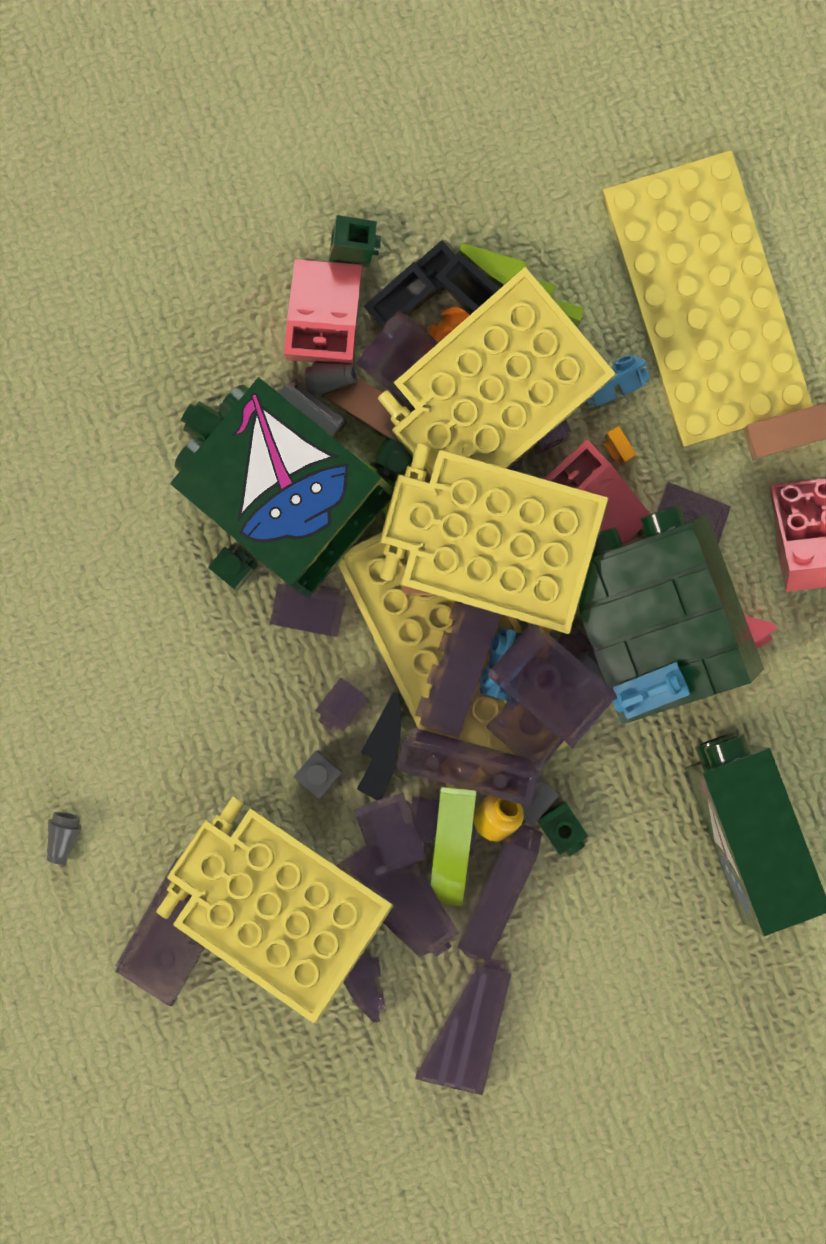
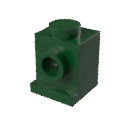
M336 215L331 233L329 261L336 262V259L370 264L372 256L379 255L381 235H376L377 221Z
M386 438L369 465L376 468L379 474L394 482L397 480L398 474L405 476L407 466H411L413 457L403 445L392 438Z
M231 544L229 548L224 547L208 568L234 590L238 591L259 565L235 545Z
M565 801L544 813L537 821L559 855L566 852L568 856H571L586 846L583 840L588 835ZM562 825H568L571 828V834L566 838H562L558 834V830Z

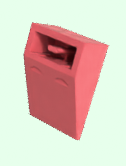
M295 259L284 347L286 361L354 363L362 265Z
M588 439L544 478L545 480L608 497L609 500L600 532L616 527L622 543L629 541L643 528L640 518L650 514L613 466Z
M826 478L770 485L778 557L785 591L826 587Z

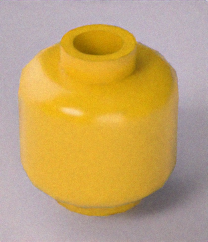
M495 791L490 793L476 806L473 823L482 837L489 841L499 842L506 840L522 825L524 810L520 801L514 795L506 791Z

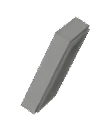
M294 380L286 384L279 393L331 436L339 433L347 423L345 418L317 396L309 393L308 389L298 381Z

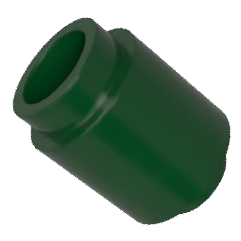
M201 401L196 406L190 403L181 418V422L185 423L183 431L195 438L202 437L205 441L223 420L219 417L217 410Z

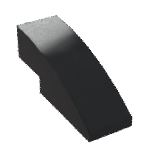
M442 239L421 259L409 265L367 302L364 308L384 332L389 331L444 288L435 277L457 252L447 240Z
M459 251L435 277L453 298L471 314L500 289Z
M395 692L392 693L361 751L362 754L372 758V761L356 790L381 802L390 783L401 738L400 695Z

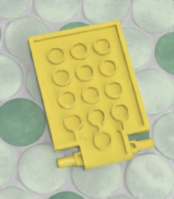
M524 267L394 382L414 406L415 410L413 412H410L406 406L402 407L389 390L383 392L378 397V400L392 416L390 420L395 425L392 433L412 457H414L417 443L431 447L424 469L428 471L427 475L431 479L439 450L508 469L617 374L528 268Z
M417 443L412 464L407 466L405 476L400 474L397 476L380 542L386 544L383 552L386 554L380 578L394 581L399 559H403L405 551L409 550L411 552L401 585L570 634L609 498L443 450L438 451L431 480L428 483L425 482L428 471L424 469L431 447Z
M232 796L220 816L216 814L212 822L204 820L168 874L167 878L172 881L167 888L169 893L156 913L168 919L179 901H184L187 895L191 894L192 897L173 925L315 1024L394 905L253 809H249L233 835H228L234 826L231 824L244 805L242 801Z

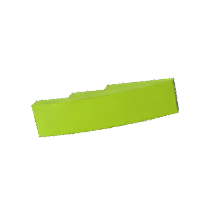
M461 243L459 250L467 260L499 288H502L527 264V262L465 243ZM538 280L552 297L555 285ZM554 299L578 327L584 308Z
M441 787L428 903L454 906L463 905L476 791Z

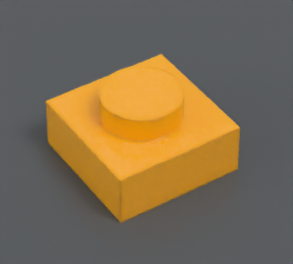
M619 426L605 435L604 438L607 442L603 446L613 461L619 460L621 465H624L637 455Z

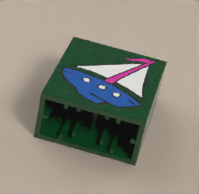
M258 377L250 388L244 384L239 385L225 397L218 411L219 417L223 420L206 441L202 437H197L181 450L174 465L179 473L170 484L290 587L310 598L389 503L394 489L376 472Z
M734 732L696 745L695 749L700 763L684 769L742 922L762 936H767L826 914V894L771 749L748 745L745 734L735 736Z

